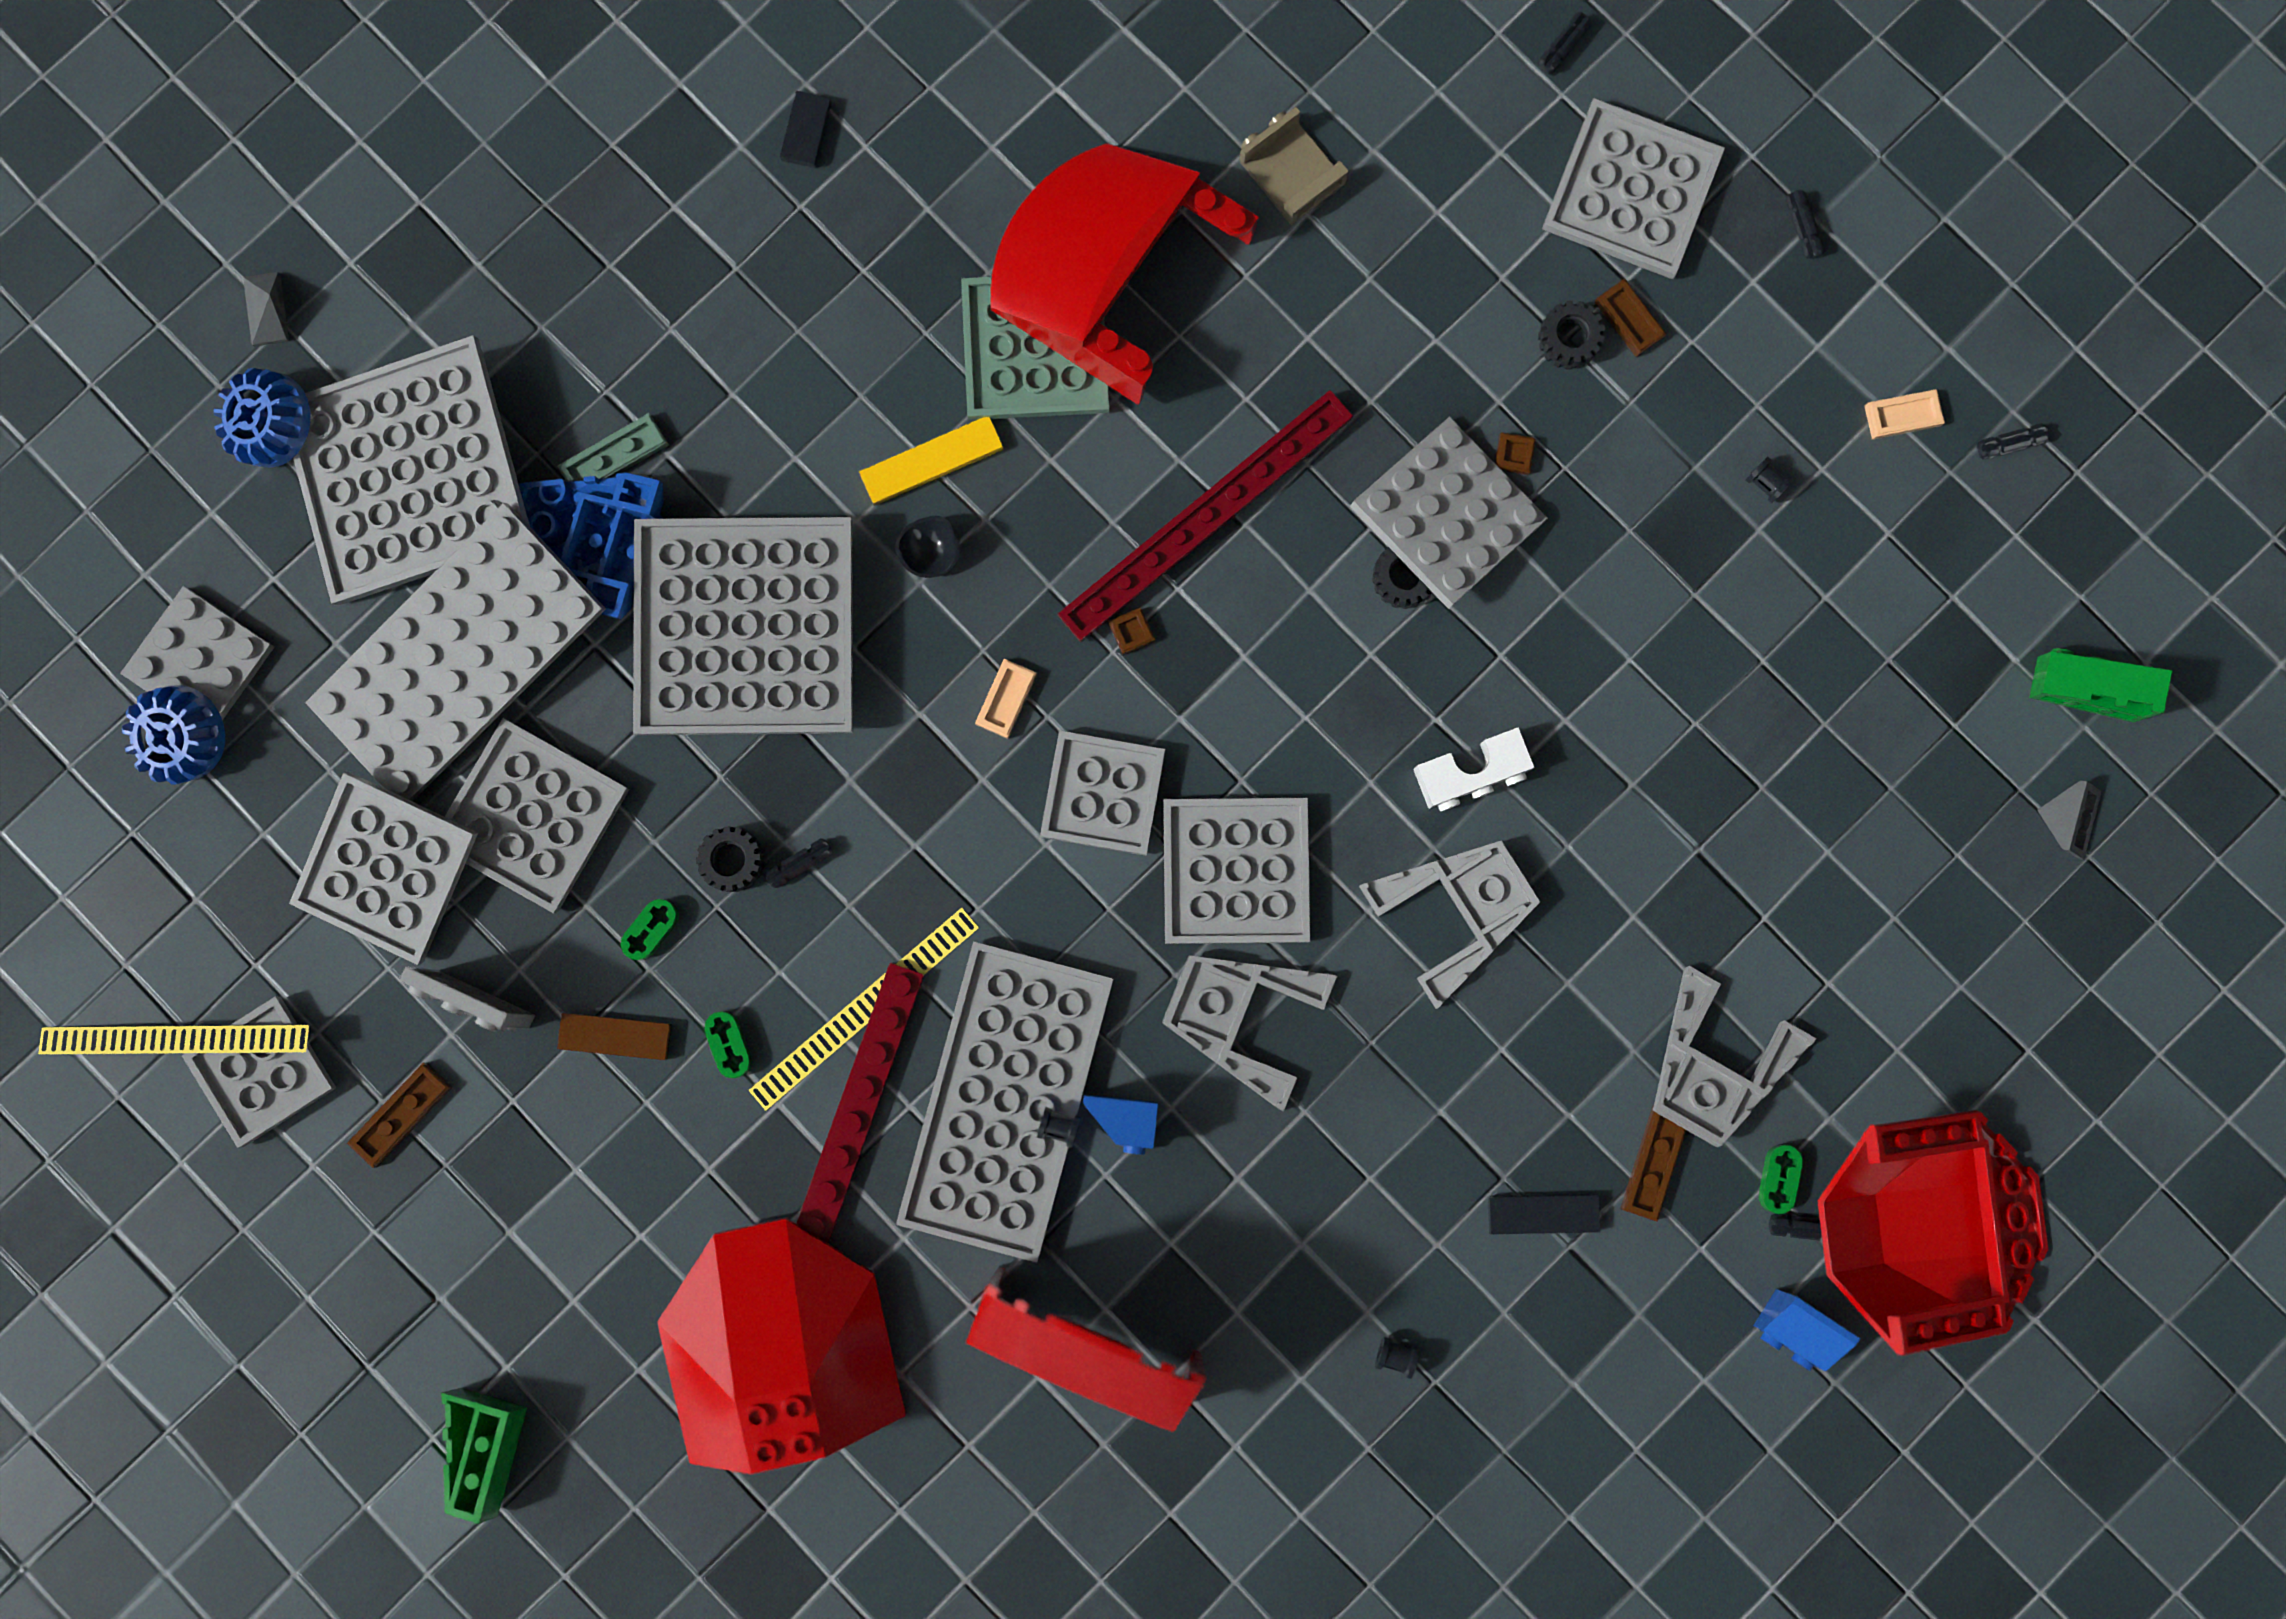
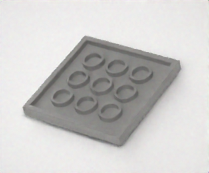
M1593 98L1542 229L1673 279L1678 271L1724 148Z
M1450 417L1359 495L1350 505L1361 519L1448 609L1547 519L1538 507Z
M503 718L445 817L478 833L466 861L467 865L546 910L557 914L630 789Z
M351 772L343 773L289 904L416 965L422 964L478 833Z
M1308 798L1163 800L1165 944L1310 942Z

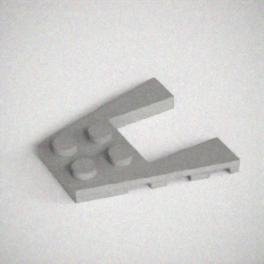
M1502 841L1359 886L1379 917L1439 879L1475 935L1477 941L1416 978L1435 1009L1443 1004L1540 903Z
M1188 956L1162 1023L1269 1103L1284 1111L1297 1077L1230 1051L1256 984L1324 1010L1337 976Z
M1688 966L1684 969L1653 1111L1713 1146L1720 1147L1749 1116L1750 1111L1758 1102L1765 1098L1774 1088L1773 1086L1784 1073L1788 1072L1799 1060L1798 1058L1815 1042L1816 1038L1785 1020L1779 1022L1749 1081L1689 1046L1721 984L1693 967Z

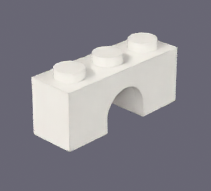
M1519 728L1486 739L1480 744L1485 758V764L1480 773L1467 774L1462 772L1456 766L1451 753L1417 765L1413 770L1428 808L1431 809L1438 806L1441 812L1460 805L1458 798L1471 793L1473 799L1494 792L1492 788L1494 784L1505 781L1507 786H1511L1526 780L1527 776L1525 773L1533 769L1534 766Z

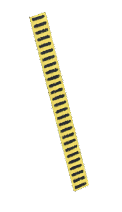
M961 908L895 965L925 975L979 927ZM885 974L749 1089V1092L765 1111L868 1024Z
M309 1025L44 1027L41 1031L38 1054L306 1052Z

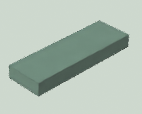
M647 413L557 467L566 482L581 481L587 476H596L598 479L616 477V474L628 470L664 449L669 444L652 415Z

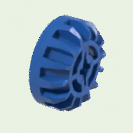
M249 368L243 375H234L229 381L232 389L223 388L219 393V396L225 400L223 408H214V415L222 418V423L215 426V431L218 437L223 438L221 441L223 449L226 453L235 455L237 461L259 467L272 468L287 463L301 450L309 433L311 413L305 392L291 377L268 369ZM247 390H255L262 396L255 400L244 398L243 395Z
M183 685L155 688L152 691L140 694L137 697V704L129 706L125 712L130 722L122 726V734L129 735L131 743L124 747L126 754H135L138 760L134 767L139 772L148 771L150 779L155 782L168 781L171 785L201 778L211 772L222 757L225 747V728L222 717L212 701L194 688ZM141 727L146 731L145 738L149 746L147 749H145L143 744ZM153 752L159 754L168 753L173 761L160 762L153 759L151 755Z

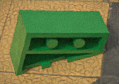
M2054 648L2052 651L2037 657L2029 698L2134 723L2164 713L2172 670L2109 661L2101 657L2074 655L2073 651Z
M464 1388L441 1392L442 1404H445L446 1428L442 1429L443 1441H446L447 1464L443 1465L445 1514L480 1524L498 1517L527 1407Z

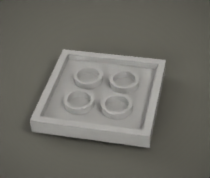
M183 586L120 674L146 692L170 685H183L194 688L212 701L223 720L275 647L191 589Z
M1059 731L1040 837L1146 856L1165 749Z
M405 967L399 981L410 985L409 993L425 1000H429V998L437 1001L442 1000L444 1002L441 1007L460 1016L463 1013L469 1016L474 1015L477 1017L476 1024L492 1031L499 1029L506 1032L508 1029L515 1032L517 1028H530L535 1014L440 970Z
M275 996L229 1026L298 1024L282 998ZM308 1041L306 1052L185 1053L182 1055L237 1148L245 1147L336 1089V1086Z

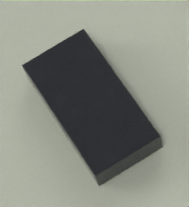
M796 90L780 154L782 161L816 168L832 104L830 98Z

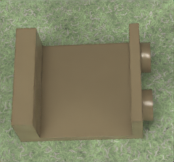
M1297 107L1288 113L1282 111L1270 121V127L1261 134L1254 132L1248 136L1241 145L1239 160L1290 225L1345 185L1349 172L1341 161L1333 165L1299 124L1300 111Z

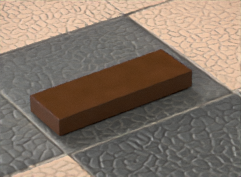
M561 1013L557 1049L668 1060L672 1024Z
M427 1062L422 1063L347 1144L372 1168H377L448 1093L452 1086Z
M1653 1105L1620 1209L1657 1222L1686 1129L1654 1112Z

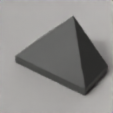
M273 272L243 277L252 345L257 347L288 342L289 336L280 273Z
M2081 780L2037 810L2061 848L2078 859L2085 858L2102 792L2088 781Z

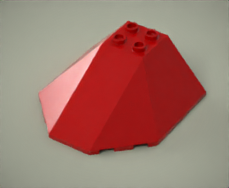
M1978 1110L1870 1125L1818 1199L1827 1276L1898 1355L1903 1356L2006 1334L2014 1323L2010 1316L2016 1303L2024 1302L2034 1281L2030 1274L2036 1261H2043L2048 1251L2039 1176L2031 1167H2024L2016 1158L2018 1152L2001 1134H1995L1986 1125L1988 1119Z
M787 1217L714 1233L657 1321L690 1464L755 1474L826 1458L906 1416L875 1273L867 1267L860 1266L843 1255V1252L819 1237L815 1238L799 1228L798 1224Z

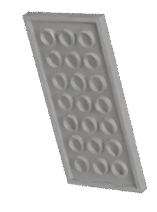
M502 503L305 703L383 788L413 802L606 608L509 504Z
M973 941L896 1225L1028 1261L1038 1262L1068 1147L1065 1142L1048 1137L1043 1139L1037 1138V1133L1045 1107L1051 1108L1052 1112L1072 1118L1078 1113L1113 983L1112 978Z

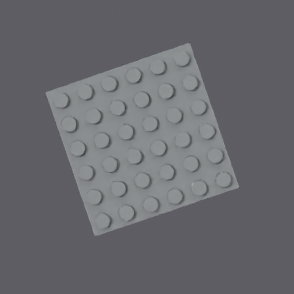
M472 335L305 393L311 413L310 429L303 447L293 459L331 604L339 606L432 575L502 503L509 504L529 525L481 344L477 337Z
M851 517L634 519V735L853 733Z

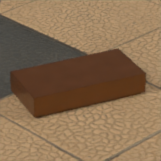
M1625 278L1594 301L1635 357L1666 336V332Z

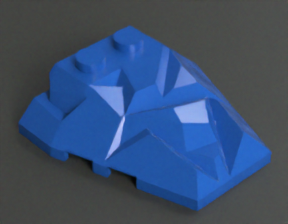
M618 473L616 477L598 479L596 476L584 477V480L571 482L557 479L520 483L519 488L530 527L606 608L601 615L622 620L632 608L634 601V519H664L660 516L664 503L663 483L659 480L630 473Z

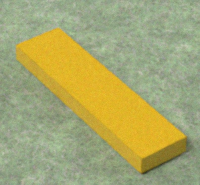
M983 417L863 469L859 473L873 505L876 506L1002 451L1003 446L990 417Z

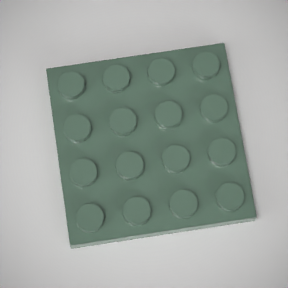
M992 277L961 278L968 420H978L983 417L999 419L1109 413L1107 384L991 310L990 289ZM1103 318L1101 324L1105 326V320Z

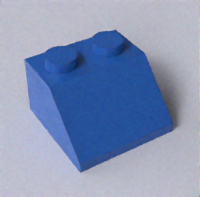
M1084 1095L1083 1104L1116 1145H1124V1153L1145 1155L1146 1148L1153 1149L1158 1102Z
M1778 1289L1775 1290L1753 1325L1763 1332L1760 1337L1761 1340L1778 1351L1784 1346L1794 1352L1791 1359L1809 1371L1815 1366L1826 1372L1849 1352L1860 1339L1798 1297Z

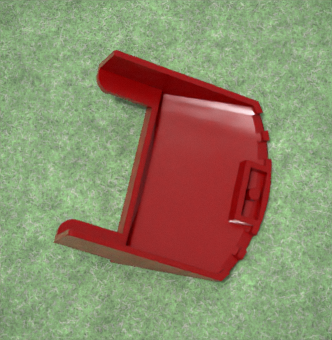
M1108 143L1097 146L1073 157L1045 177L1031 191L1016 211L1002 237L996 254L990 289L991 310L1139 405L1144 397L1146 383L1152 374V360L1144 350L1139 349L1113 330L1102 325L1101 321L1182 205L1226 234L1238 238L1247 245L1253 239L1259 217L1200 180V172Z
M1001 1266L998 1267L985 1290L966 1340L967 1344L1076 1394L1166 1430L1175 1431L1206 1378L1200 1351L1193 1350L1183 1377L1173 1374L1176 1367L1162 1361L1158 1368L1140 1362L1143 1354L1133 1350V1346L1061 1315L1060 1318L1049 1315L1047 1321L1029 1313L1030 1304L1017 1299L1015 1306L1001 1300L1003 1291L998 1287L1006 1269Z

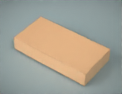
M1937 389L1869 402L1865 405L1872 440L1940 427L1945 423Z
M1004 659L975 724L1009 739L1037 673Z

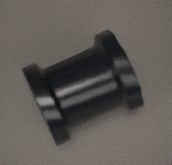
M1767 456L1745 480L1748 483H1755L1769 496L1768 501L1773 503L1794 480L1791 477L1786 478L1770 464L1771 459Z
M1045 1107L1037 1138L1043 1139L1048 1137L1065 1142L1068 1148H1072L1081 1116L1076 1115L1072 1118L1052 1112L1051 1108Z
M1384 1336L1378 1348L1375 1369L1381 1370L1385 1367L1404 1373L1405 1378L1411 1379L1418 1363L1419 1347L1414 1345L1412 1348L1392 1343L1389 1337Z

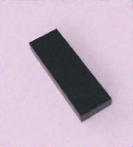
M1599 1195L1488 1197L1489 1234L1600 1232Z

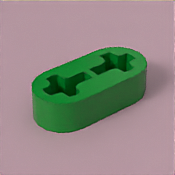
M663 899L651 901L621 939V949L625 956L632 960L641 961L651 957L676 926L679 920L677 907ZM667 907L666 916L669 918V921L667 923L659 922L652 929L650 926L656 920V915L653 913L656 908L663 910ZM648 931L649 935L643 942L647 947L644 952L637 950L633 953L631 950L634 944L631 942V939L633 937L641 938Z
M722 1011L713 1013L706 1020L704 1030L717 1068L725 1077H742L751 1069L752 1059L740 1024L731 1013ZM719 1018L723 1022H730L731 1028L726 1030L729 1039L728 1043H725L722 1034H715L713 1032V1028L718 1026L717 1019ZM730 1046L735 1056L743 1057L744 1062L739 1064L738 1072H735L734 1068H727L725 1062L730 1060L727 1049Z
M1776 1145L1766 1154L1759 1188V1201L1761 1206L1771 1213H1787L1795 1204L1802 1170V1157L1796 1148L1789 1145ZM1784 1151H1787L1786 1156L1792 1159L1791 1166L1784 1167L1782 1177H1780L1781 1165L1776 1163V1157L1783 1156ZM1781 1181L1780 1193L1785 1195V1201L1778 1202L1777 1206L1774 1207V1201L1769 1199V1193L1776 1192L1778 1183Z

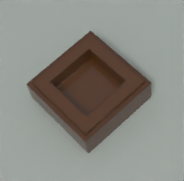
M1501 432L1494 463L1502 471L1529 475L1536 438Z
M1141 607L1108 621L1122 656L1155 642Z

